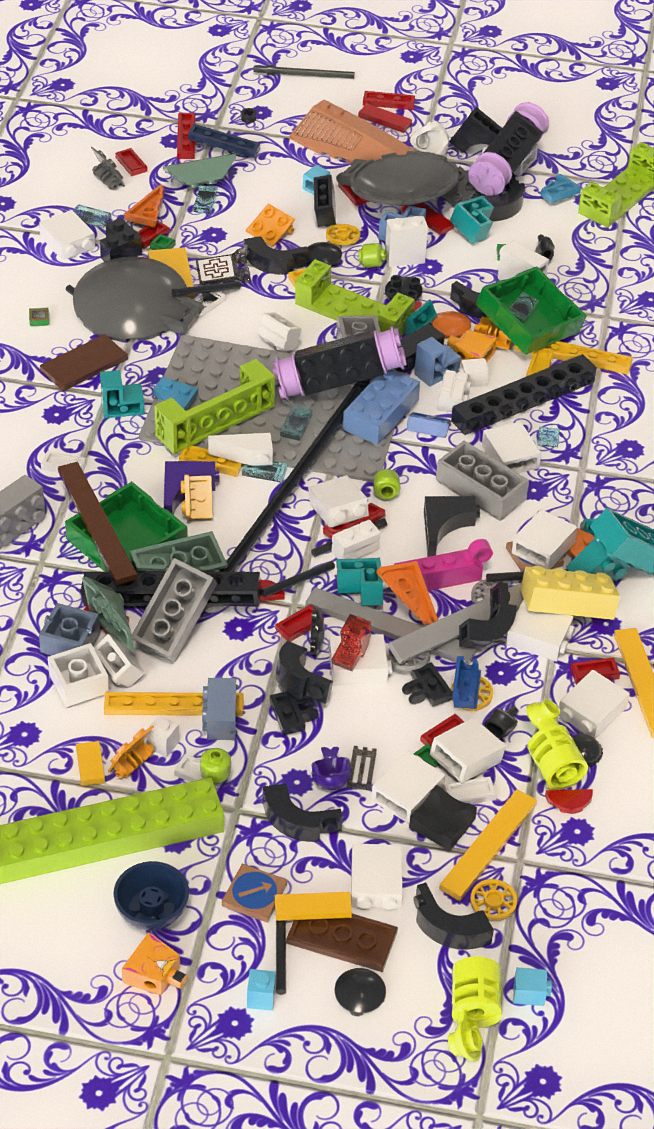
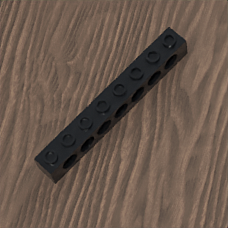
M581 354L454 405L452 407L451 422L464 435L476 432L479 429L594 383L597 367Z
M139 571L136 572V580L119 585L115 584L110 572H84L83 577L91 578L112 588L116 593H120L124 600V606H148L166 572ZM203 572L213 577L217 582V586L206 606L259 607L262 590L260 572ZM82 580L80 592L83 605L87 606L88 602Z

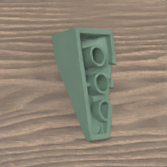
M213 531L130 551L137 571H167L174 558L201 572H211L228 567Z
M83 577L82 580L89 611L99 614V624L130 651L135 650L121 594L116 593L112 588L100 582Z

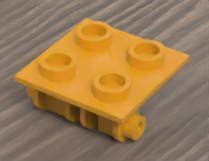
M268 203L245 231L254 237L262 236L265 243L273 247L284 233L292 234L294 232L292 224L295 219Z
M482 316L479 325L475 324V332L497 337L496 347L509 350L512 341L489 318Z
M153 725L146 731L142 728L134 735L133 740L129 744L126 742L116 751L117 754L110 760L112 765L108 772L115 769V774L119 779L127 778L138 768V765H142L144 761L153 755V745L144 742L153 729Z

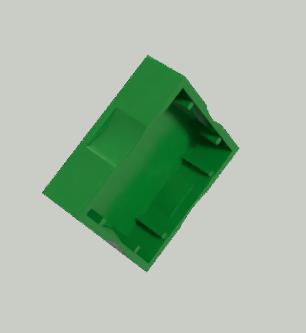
M537 266L518 273L512 278L500 280L482 287L476 305L525 355L579 333L587 317ZM519 297H531V299H532V301H533V303H534L535 306L533 307L530 298H519ZM524 301L527 303V307L530 308L528 310L530 312L526 316L512 308V306L517 302L521 303Z
M132 481L99 502L136 572L139 571L136 570L131 558V550L188 537L187 526L168 510L160 507L151 496ZM78 513L66 520V539L104 572H109L80 514Z

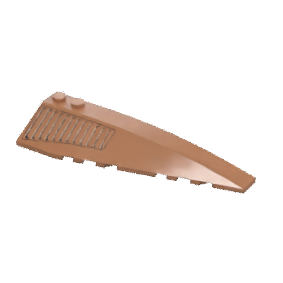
M325 99L310 109L289 136V139L321 155L323 152L328 153L329 157L346 159V163L349 164L355 159L367 161L373 159L376 161L382 159L381 155L395 152L396 156L407 155V151H415L387 132Z

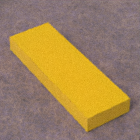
M190 446L184 449L179 456V461H215V470L234 477H238L244 466L243 463L210 455L208 449L197 446Z
M350 892L275 895L276 921L352 918Z

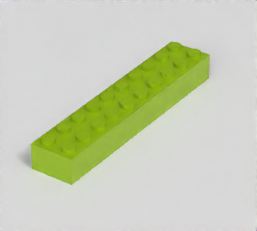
M211 777L0 825V884L223 833L224 812Z

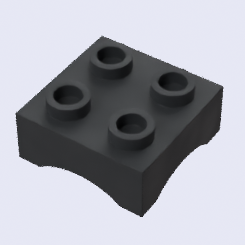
M436 785L424 803L411 814L409 828L450 851L476 819L477 807L455 799L443 788Z

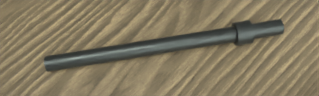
M254 65L253 72L267 73V75L288 74L354 79L355 72L274 67V65Z

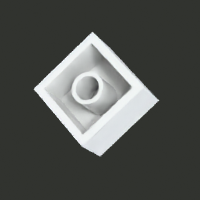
M91 643L48 657L49 675L65 707L109 692L108 674Z

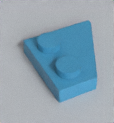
M558 174L555 181L551 180L547 186L541 189V197L550 203H556L559 200L581 193V186L562 174Z
M161 377L153 389V395L156 398L165 401L172 397L185 411L188 410L199 394L197 387Z

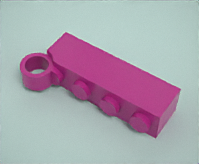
M477 539L465 550L394 563V565L417 561L427 590L431 591L481 581L482 563L487 562L493 556V551L486 539Z

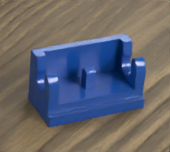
M457 656L453 685L454 708L477 709L481 679L478 660L474 658L472 665H468L465 663L464 656Z

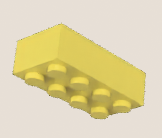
M541 566L525 567L520 587L528 610L536 612L614 620L620 595L610 576L605 573L590 574L581 570L571 572L561 568L553 570L545 569Z

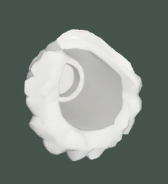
M437 121L428 122L427 125L416 130L410 138V143L416 151L430 152L442 156L447 153L448 145L450 144L447 130L443 127V124Z

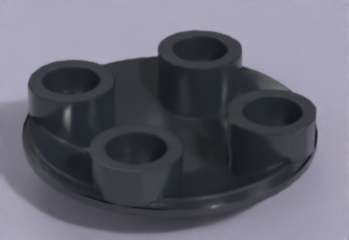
M316 242L307 247L311 263L316 259L332 266L340 264L342 251L337 245L329 242Z
M393 275L385 286V294L390 300L397 293H401L416 301L421 297L423 288L420 284V279L417 277L410 278Z
M312 610V623L316 624H312L310 654L317 655L324 641L325 627L320 610Z
M353 968L345 971L338 977L334 993L339 1004L348 1010L351 1015L362 1016L364 1013L377 1009L385 1001L386 986L382 978L374 971L365 968Z

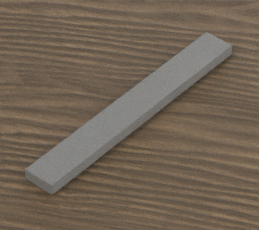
M521 583L508 588V592H510L509 604L517 605V610L524 600L520 591ZM490 597L390 642L388 647L398 663L401 664L458 638L459 625L467 619H489Z
M316 587L305 601V607L311 605L316 610H320L321 613L372 632L383 634L394 640L423 627L371 607L361 606L360 603ZM453 639L430 650V653L456 663L457 656H464L465 663L468 665L477 652V648L459 647L458 639Z

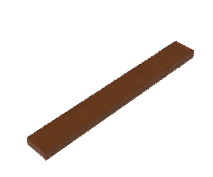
M78 461L59 466L58 473L115 584L119 585L136 580L137 573Z

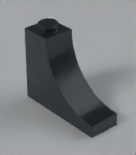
M476 107L449 142L463 153L473 145H490L502 127Z
M425 496L423 514L427 557L436 555L439 542L448 533L459 528L475 526L476 518H480V505H476L475 496Z

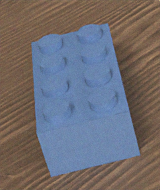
M392 369L388 370L387 374L384 373V375L375 377L344 411L343 430L378 445L419 400L420 381Z

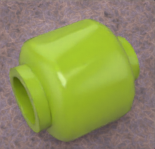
M380 243L364 244L358 252L359 262L365 268L381 267L384 260H387V251L383 249Z
M382 469L375 474L373 488L377 497L383 500H391L399 494L401 489L400 478L395 471Z
M210 748L202 754L200 772L203 779L211 777L215 784L224 782L229 778L231 773V757L227 751L220 748Z

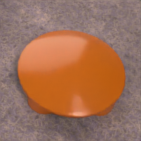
M455 311L439 313L432 322L433 327L445 335V339L451 335L461 337L465 331L471 328L469 318Z

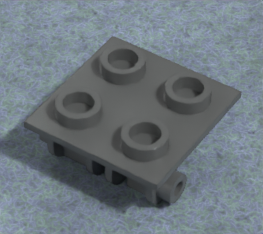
M91 146L92 151L100 164L93 167V174L109 189L115 190L119 184L125 187L122 181L123 176L115 169L117 167L110 158L107 160V157L101 150L97 151Z
M461 166L458 167L459 180L450 191L441 195L454 208L457 203L481 196L480 192L469 182L468 172Z

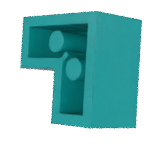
M483 196L457 203L450 221L472 243L486 240L493 224L489 217L494 206Z
M120 370L100 372L101 402L104 419L145 415L141 384L123 385Z
M594 538L566 568L571 572L581 570L590 574L605 573L617 582L626 575V572L632 566L629 563H623L619 558L615 557L613 559L608 556L604 551L605 546Z
M380 557L336 559L338 593H360L361 606L383 605V580L376 573L377 569L381 567Z

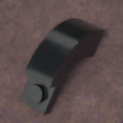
M514 174L509 183L505 185V194L485 196L494 206L489 217L492 222L506 220L515 216L523 206L525 184L519 183Z
M262 236L244 239L243 254L247 261L260 271L270 274L287 275L288 272L294 271V268L309 266V249L307 246L290 250H276L269 247Z
M458 281L451 284L450 299L460 305V312L476 318L487 317L476 305L480 295L479 292L469 289Z
M499 582L490 589V617L488 620L469 618L459 625V647L482 648L488 646L511 628L515 620L517 605L509 604L510 592H508V583Z
M287 641L281 647L278 656L276 679L279 685L290 695L300 700L307 696L326 704L330 700L333 681L305 669L304 665L308 649Z
M287 784L263 786L262 801L265 814L273 827L282 834L299 841L319 842L320 833L342 831L343 816L341 809L315 812L305 811L293 804L289 797Z
M426 882L417 885L416 896L413 897L417 909L416 923L430 939L443 946L461 950L477 949L492 944L494 929L484 910L468 915L450 914L439 907Z

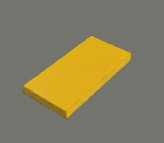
M185 248L148 251V258L170 266L183 278L187 287H194ZM195 294L188 295V298L194 299Z

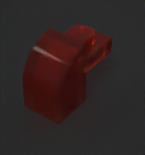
M349 614L340 631L341 642L331 661L332 664L353 672L360 657H364L369 645L371 621Z

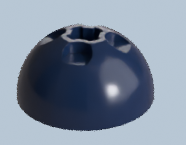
M158 861L142 862L131 866L119 876L113 891L114 902L119 914L130 925L142 930H159L170 926L182 915L189 899V886L184 875L175 867Z

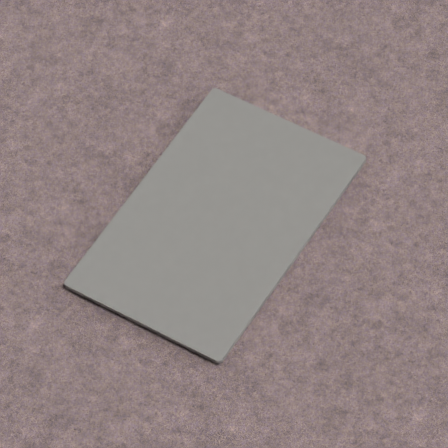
M182 335L164 374V378L198 388L199 394L188 408L189 410L239 387V366L257 359L273 374L275 358L278 357L279 360L291 357L292 353ZM275 380V406L216 435L270 433L273 448L272 464L294 468L355 383L307 396L302 394L291 396L286 401L285 398L281 399L278 389L280 387L279 380ZM156 397L141 428L139 439L141 441L163 444L155 436L154 405L162 402V400ZM291 417L308 420L307 425H305L306 427L295 430L290 428L291 426L288 425L290 424L288 422H290ZM342 421L307 471L340 477L347 475L351 479L373 482L375 474L383 469L395 427L376 445L343 430ZM285 428L291 436L299 433L302 434L290 438L289 435L286 433ZM208 438L193 446L208 449Z

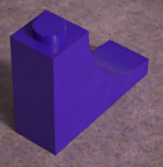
M165 461L164 509L174 515L177 507L185 500V493H181V481L185 480V475L211 476L212 491H215V482H219V470H215V461Z

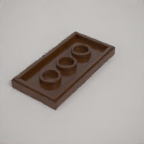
M103 334L41 364L40 371L62 391H65L100 374V372H104L128 360V354L106 334Z
M353 913L352 918L294 920L286 938V944L383 972L395 941L398 927Z

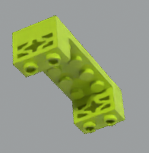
M638 143L631 149L628 168L604 187L594 182H590L581 190L578 214L609 228L653 191L654 148L646 143Z
M316 259L295 281L296 305L337 321L338 316H377L380 332L390 330V326H393L394 329L398 328L400 338L405 333L406 318L414 312L415 299L401 293H397L385 305L332 284L331 265Z
M254 359L239 366V387L185 411L172 397L154 405L155 436L173 454H176L207 439L208 436H214L275 406V376L257 359Z

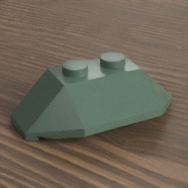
M236 154L221 155L162 167L165 172L183 185H189L190 188L199 187L202 182H206L209 185L217 183L218 179H223L236 159Z

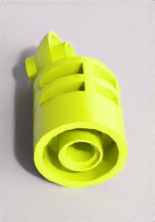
M545 699L542 703L534 702L526 706V712L531 723L539 731L532 736L528 742L527 749L547 785L553 790H562L577 784L587 773L588 765L567 728L558 724L557 716L560 714V709L554 702Z
M473 956L463 958L453 965L452 1018L457 1022L455 1032L449 1033L448 1044L453 1055H462L470 1061H478L481 1057L483 1046L482 1036L478 1028L492 1026L498 1023L502 1017L501 967L492 959Z

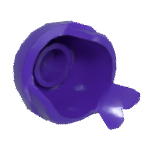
M337 746L332 747L331 750L327 747H321L324 759L312 762V777L315 783L319 784L323 789H340L352 775L350 759L338 757L339 747Z

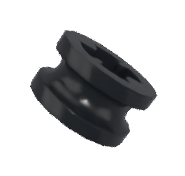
M244 108L241 111V121L244 123L255 122L256 110Z

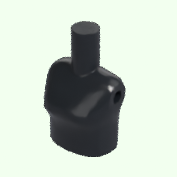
M540 234L537 237L539 244L535 252L546 257L550 262L554 256L555 246L549 237Z
M514 706L507 711L499 708L495 709L492 715L485 721L484 727L497 738L502 739L517 726L518 721L514 716L517 715L518 709Z

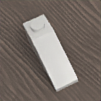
M254 433L208 436V453L250 466L272 465L273 448L271 434Z

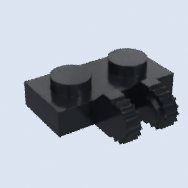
M432 662L419 669L411 670V676L414 680L405 683L402 687V692L405 695L411 693L408 699L412 705L419 704L426 698L433 707L453 700L452 690Z
M288 692L270 695V703L283 735L305 731V722L313 721L319 717L318 710L313 708L315 704L312 698L296 700Z

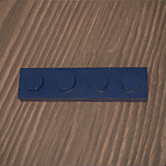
M193 124L188 132V139L242 154L246 157L255 158L260 149L261 143L197 124Z

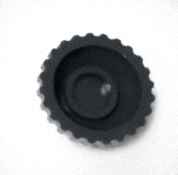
M587 734L572 736L588 767L595 766L600 762L603 748H601L599 741Z

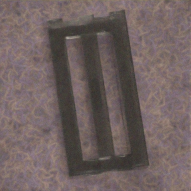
M358 746L353 747L351 758L352 775L347 781V788L371 791L377 755L376 748H372V751H369L368 747H363V750L358 749ZM357 756H361L357 783H355L353 778ZM366 757H371L367 783L362 784Z

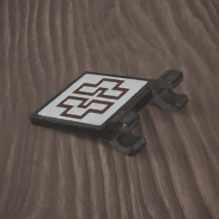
M239 248L234 253L196 260L200 286L235 280L243 283L251 282L249 267L245 266L239 270L237 267V263H247L246 256L241 257L246 255L245 248Z

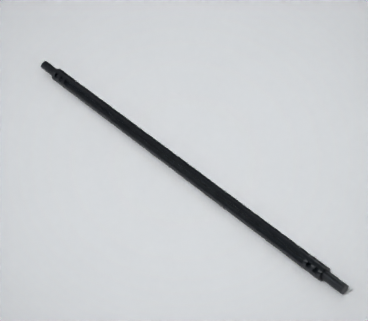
M371 378L355 383L346 398L227 559L228 567L220 569L219 572L235 571L343 421L346 408L370 384ZM205 606L201 615L205 613L209 606Z

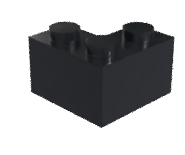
M119 218L105 224L106 238L100 240V256L104 262L115 258L138 257L142 255V236L128 223Z

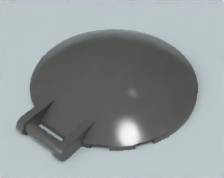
M407 151V155L397 156L396 152L381 155L382 159L376 161L373 159L368 161L355 159L351 162L350 167L336 176L339 184L351 186L352 190L359 197L374 203L390 206H408L433 200L450 191L459 180L458 167L454 162H448L447 157L422 151Z
M121 257L100 263L81 277L73 293L74 311L77 318H80L83 322V325L91 332L99 336L106 334L111 340L126 342L127 339L137 338L139 341L154 338L155 334L162 331L166 333L169 330L185 335L197 314L204 310V305L201 302L188 298V295L173 297L172 289L187 287L183 278L170 266L145 257ZM189 310L190 312L188 313V315L185 317V319H184L182 322H180V320L183 318V316H184V315L186 314V312Z

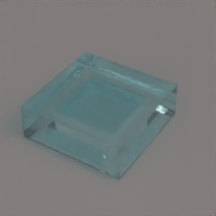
M539 427L538 446L558 448L559 429Z

